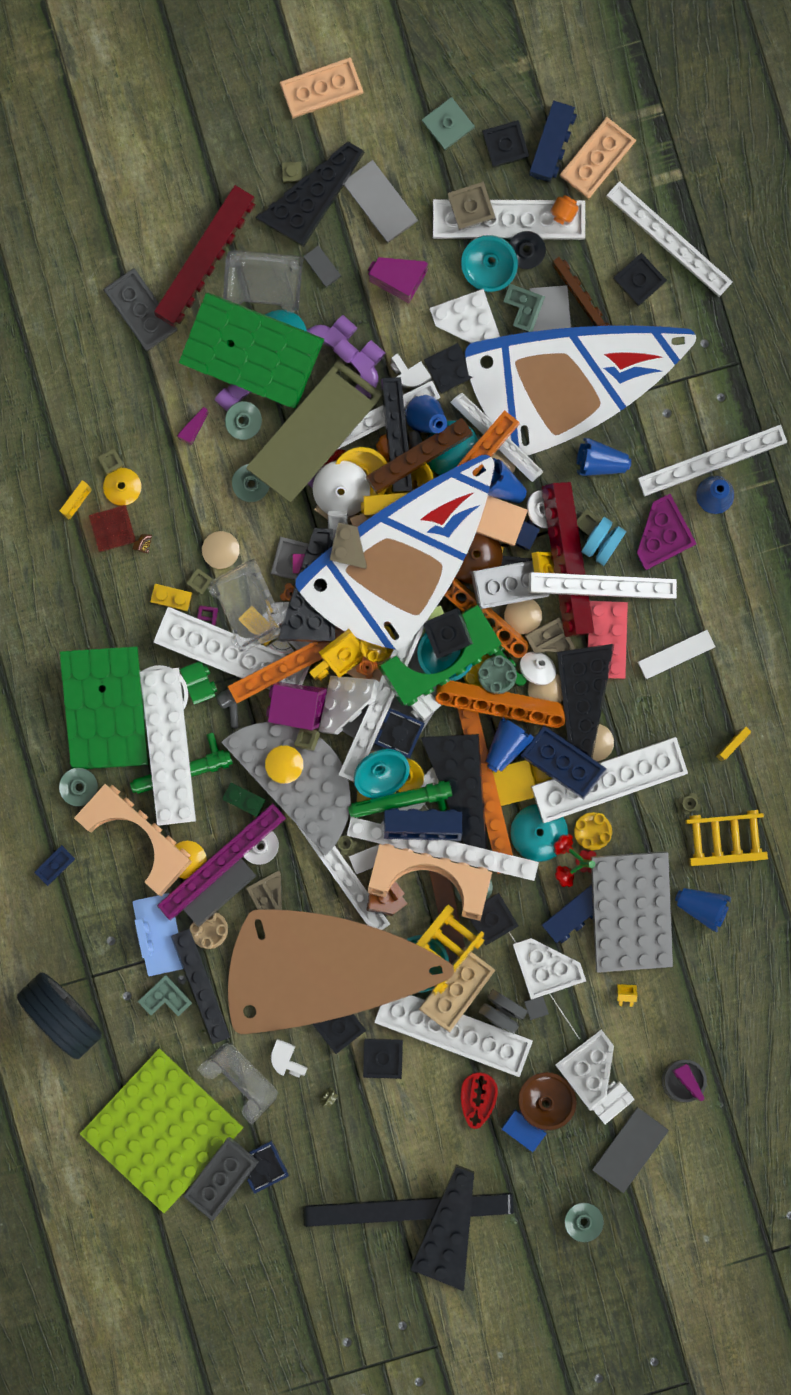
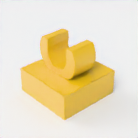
M617 984V1001H619V1006L623 1005V1001L629 1002L630 1007L634 1005V1002H637V985Z

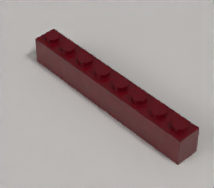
M234 185L155 309L156 317L174 328L177 323H182L185 318L184 312L187 307L190 309L194 304V296L197 291L200 293L206 284L204 280L207 276L210 277L216 268L214 266L217 260L221 261L225 255V247L227 244H232L236 237L234 233L237 229H241L246 221L244 219L246 214H251L256 204L254 203L253 195Z
M571 482L551 483L542 486V497L544 500L554 573L585 575ZM558 594L565 637L584 636L594 633L589 595Z

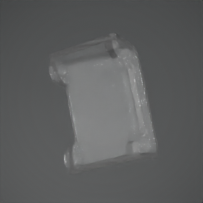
M229 251L225 260L223 299L236 304L254 302L281 305L280 307L289 313H293L295 310L299 311L304 258L260 252Z
M255 559L246 561L210 581V586H208L210 595L219 599L233 630V636L230 638L234 648L237 647L239 652L278 638L283 621Z
M226 1043L221 1045L197 1068L208 1079H213L222 1072L249 1099L242 1108V1114L251 1125L277 1098L275 1087L232 1044Z

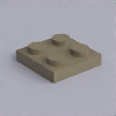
M484 182L447 193L459 231L496 218Z

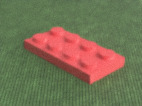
M590 601L594 633L588 634V647L615 644L608 678L625 679L628 602Z

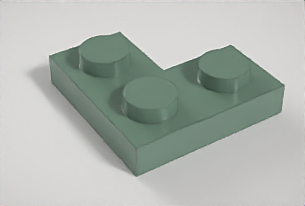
M510 284L503 302L519 307L513 326L532 332L545 296Z
M167 975L138 1001L150 1015L154 1014L166 1003L179 1016L192 1004L190 999Z

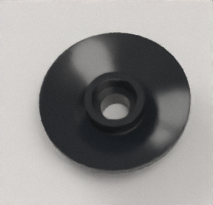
M519 232L509 242L516 252L519 268H534L545 257V243L541 236L535 232ZM529 246L530 250L528 252H524L523 247Z

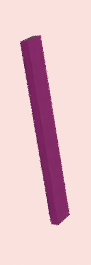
M272 803L157 905L158 908L171 921L286 819L285 816Z

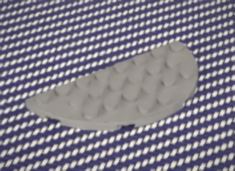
M270 722L247 726L224 739L222 744L326 856L338 842L344 831L349 816L348 806H350L349 782L347 778L339 775L343 765L332 748L320 737L314 751L297 748L294 744L300 728ZM290 746L301 754L303 770L295 781L278 783L268 776L265 769V760L273 748Z

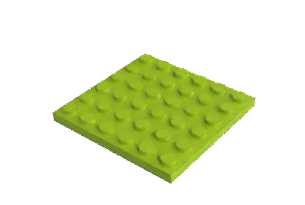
M159 1048L85 1127L80 1135L158 1209L165 1213L197 1179L228 1137L234 1139L244 1127Z

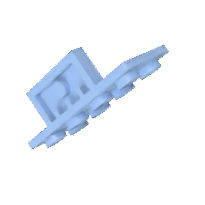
M170 893L132 902L142 958L145 959L148 976L183 969L171 939L172 935L179 933L176 918L174 917L170 921L157 906Z

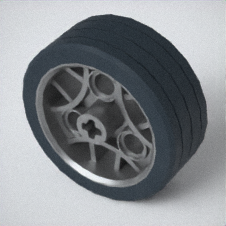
M40 972L17 994V1000L28 1016L61 1050L73 1059H80L83 1054L102 1038V1032L92 1018L49 975Z

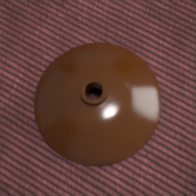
M475 533L467 555L455 577L464 583L473 584L472 571L501 566L503 553L499 541ZM474 551H478V552H479V557H478V558L474 557V555H473V552H474Z
M539 1073L524 1083L519 1093L518 1104L522 1116L530 1125L540 1130L552 1131L565 1126L571 1120L576 1110V1095L570 1083L563 1077L554 1073ZM542 1102H547L548 1107H543Z

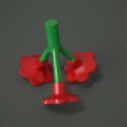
M571 834L560 836L559 840L554 844V853L556 855L565 854L566 852L571 853L576 857L575 862L578 865L573 869L560 865L556 867L555 877L563 887L573 886L574 873L580 870L583 873L588 871L591 873V868H594L596 865L595 861L591 860V857L596 856L595 851L591 850L588 852L582 850L578 855L573 850V836Z

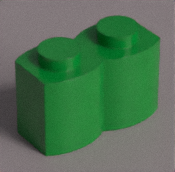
M199 661L180 669L194 705L216 697L214 693L218 691L214 681L210 682L207 675L211 673L207 664H202Z

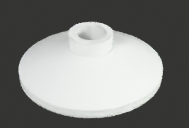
M542 490L532 493L528 499V515L531 521L538 527L548 528Z
M528 652L520 660V670L523 676L534 684L547 685L556 676V667L553 661L543 653Z
M273 831L270 832L245 854L244 858L256 865L270 862L276 856L279 848L278 838ZM259 844H264L262 850H258Z

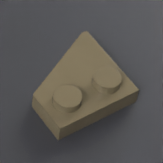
M338 522L330 561L364 569L367 568L358 527Z
M559 617L524 635L534 653L575 649L570 637H565L563 624Z
M280 871L247 887L258 910H282Z

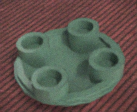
M501 655L485 660L478 672L482 687L494 694L509 691L514 686L517 678L513 663Z

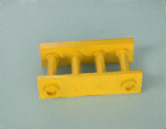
M758 810L747 811V815L701 819V815L689 816L690 820H685V824H692L695 851L693 858H689V866L767 860V852H762V848H760L757 818L764 817V813L759 814ZM740 819L750 820L751 853L743 854V850L740 847L738 820ZM730 820L733 844L732 855H724V852L721 850L719 821ZM711 822L714 848L712 857H705V854L702 853L700 823Z
M447 905L416 944L438 955L429 948L430 945L428 943L432 938L439 940L460 957L453 965L455 973L474 948L479 949L485 940L482 939L484 932L481 931L476 936L455 920L454 915H452L454 909ZM444 924L451 925L472 942L466 951L442 934L440 929ZM448 980L434 985L436 988L432 994L434 996L438 992L442 994L448 987V984H446Z

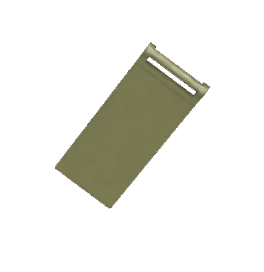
M341 359L337 360L327 375L247 466L249 472L290 503L370 410L383 398L382 390H377L344 365L345 362ZM340 370L374 397L370 400L336 373Z

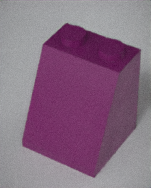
M378 257L377 261H372L368 268L369 282L409 304L428 272V263L425 261Z
M281 682L273 684L269 692L271 704L268 705L266 712L268 722L307 730L318 728L321 722L327 688Z

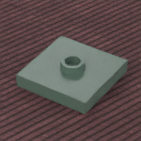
M452 97L422 119L423 124L444 150L475 128Z

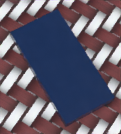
M545 726L542 727L521 754L523 759L583 800L606 772V767Z

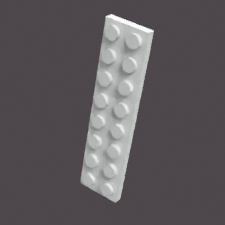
M433 200V239H475L484 235L512 239L519 232L532 231L541 236L542 239L585 240V200H575L579 210L571 223L564 222L563 225L553 220L555 216L550 211L555 200H490L496 218L460 231L449 200Z
M170 607L166 610L153 642L242 679L287 656ZM310 666L279 682L303 685Z
M179 668L140 672L157 826L196 821L180 670Z
M673 737L600 762L601 765L606 767V772L584 800L554 779L533 785L531 788L542 822L546 823L688 774L677 738Z
M413 995L380 1006L374 1023L520 1077L533 1040L512 1034L509 1031L464 1014L449 1033L419 1010L425 1000Z

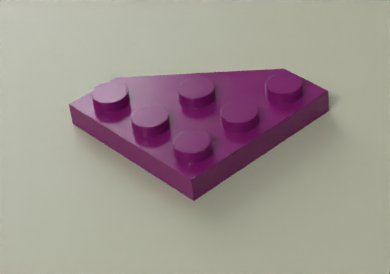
M671 494L652 503L637 551V556L645 571L697 544Z

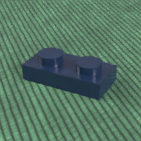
M61 845L34 873L49 886L75 858Z

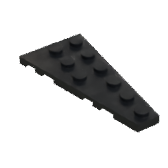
M347 141L330 155V158L322 165L319 164L311 174L302 178L285 192L283 197L273 202L266 211L255 217L256 220L304 247L364 155V150Z
M314 528L312 530L299 574L333 546V529ZM322 578L317 579L314 582L315 590L318 592L325 591L327 582ZM295 584L277 641L331 643L335 640V625L324 618L305 600Z
M615 644L557 652L568 742L591 758H593Z
M479 734L421 737L438 781L450 782L453 796L448 797L446 800L450 810L462 812V839L464 844L487 849Z
M456 1164L410 1270L464 1291L474 1171Z

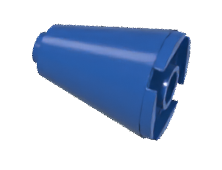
M429 395L414 397L408 403L405 415L407 424L413 430L423 433H441L446 429L447 419L437 399Z
M584 438L585 443L580 444L577 455V464L580 465V470H577L578 475L625 473L631 467V459L626 453L590 438Z
M492 458L494 460V470L488 496L514 504L522 502L526 498V488L503 461ZM483 466V468L480 470L481 472H480L479 475H481L483 472L486 471V469L484 468V466Z
M711 476L699 484L696 499L705 512L720 514L728 510L732 505L734 489L725 478Z
M502 717L486 758L487 767L494 772L498 770L502 772L533 741L534 737L526 734L525 730Z
M684 888L683 891H678L675 901L678 902L677 906L712 931L718 932L716 926L721 927L729 908L726 907L727 901L731 902V897Z

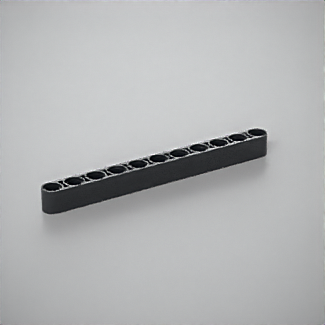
M514 1193L472 1195L471 1217L515 1213ZM441 1197L303 1206L304 1226L310 1227L432 1219Z

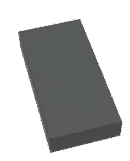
M319 245L303 256L326 288L341 277Z

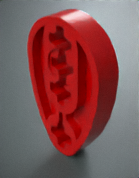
M483 1072L470 1074L463 1081L461 1087L463 1115L468 1126L473 1129L480 1128L487 1121L494 1109L498 1095V1087L495 1080ZM483 1076V1079L486 1080V1084H482V1089L485 1090V1093H481L480 1097L484 1101L479 1106H476V1103L472 1101L473 1098L477 1097L474 1088H478V1083L475 1080ZM477 1110L478 1118L481 1119V1121L477 1122L476 1125H473V1122L470 1121V1117H474V1114Z

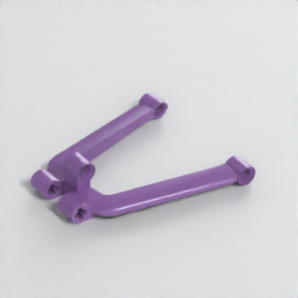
M344 315L331 328L325 325H315L307 329V332L324 338L323 344L331 347L347 364L350 363L365 381L373 387H377L378 373L375 366L386 353L372 340L359 353L347 341L355 333L357 327ZM231 384L228 388H224L214 401L224 410L228 411L233 404L240 402L251 392ZM358 384L355 388L367 398H371L372 395ZM340 449L336 450L322 467L333 462ZM317 473L308 483L311 488H313V482Z

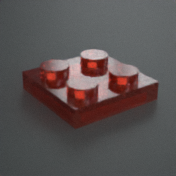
M126 505L89 515L100 553L129 545L136 541Z

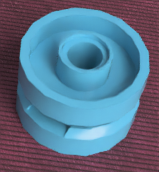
M603 517L599 525L595 526L586 540L588 542L581 551L588 557H591L598 548L599 553L596 556V562L602 566L606 564L627 532L620 526H617L608 534L612 527V521L606 517Z

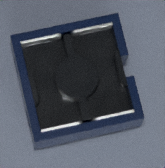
M389 708L383 721L385 723L384 729H380L374 744L385 749L399 751L406 758L410 759L425 723Z
M272 1140L248 1152L259 1161L247 1179L254 1194L289 1176Z

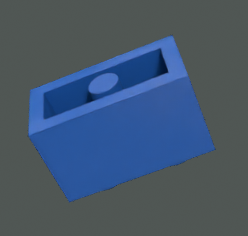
M515 1109L501 1127L503 1131L532 1152H534L547 1134L544 1130L530 1125L524 1119L520 1110L517 1111Z

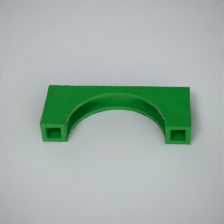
M474 605L461 613L473 644L461 649L456 660L446 669L433 674L419 673L404 665L397 656H392L378 665L379 670L401 705L407 704L409 707L418 701L417 697L422 694L424 696L429 695L434 691L433 687L436 685H445L450 681L449 677L456 674L459 676L466 671L465 667L471 663L474 666L483 660L482 656L487 653L490 656L499 650L498 646L502 645L479 605Z

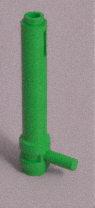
M214 733L206 735L211 753L206 754V757L190 761L191 777L207 772L213 773L218 771L219 768L226 769L229 768V765L233 764L229 750L218 749ZM152 774L133 779V782H130L132 792L140 794L153 790Z
M443 780L439 781L438 784L433 785V783L426 784L425 787L351 803V806H348L350 817L358 818L385 812V810L391 808L398 809L424 802H437L439 810L446 811L447 807L444 800L453 795L450 782Z

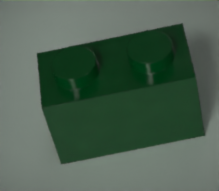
M230 783L222 800L258 817L266 802L265 799L233 783Z

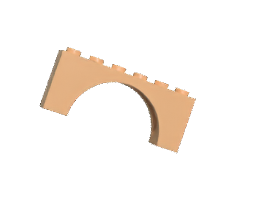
M104 784L74 819L91 833L100 825L113 820H127L141 826L149 835L154 848L153 868L145 883L158 895L162 896L192 863L189 859L191 855L183 848L179 850L174 846L177 842L169 835L167 837L163 836L160 833L162 829L156 823L151 825L147 821L148 816L141 810L137 812L132 808L135 804L127 797L125 799L121 798L118 795L120 791L114 785L109 787Z
M379 844L367 893L387 897L391 886L403 875L418 870L433 871L445 876L457 888L462 900V917L481 920L492 872L484 867H470L469 864L463 862L454 863L447 858H434L427 853H413L411 849L407 848L397 849L391 844Z

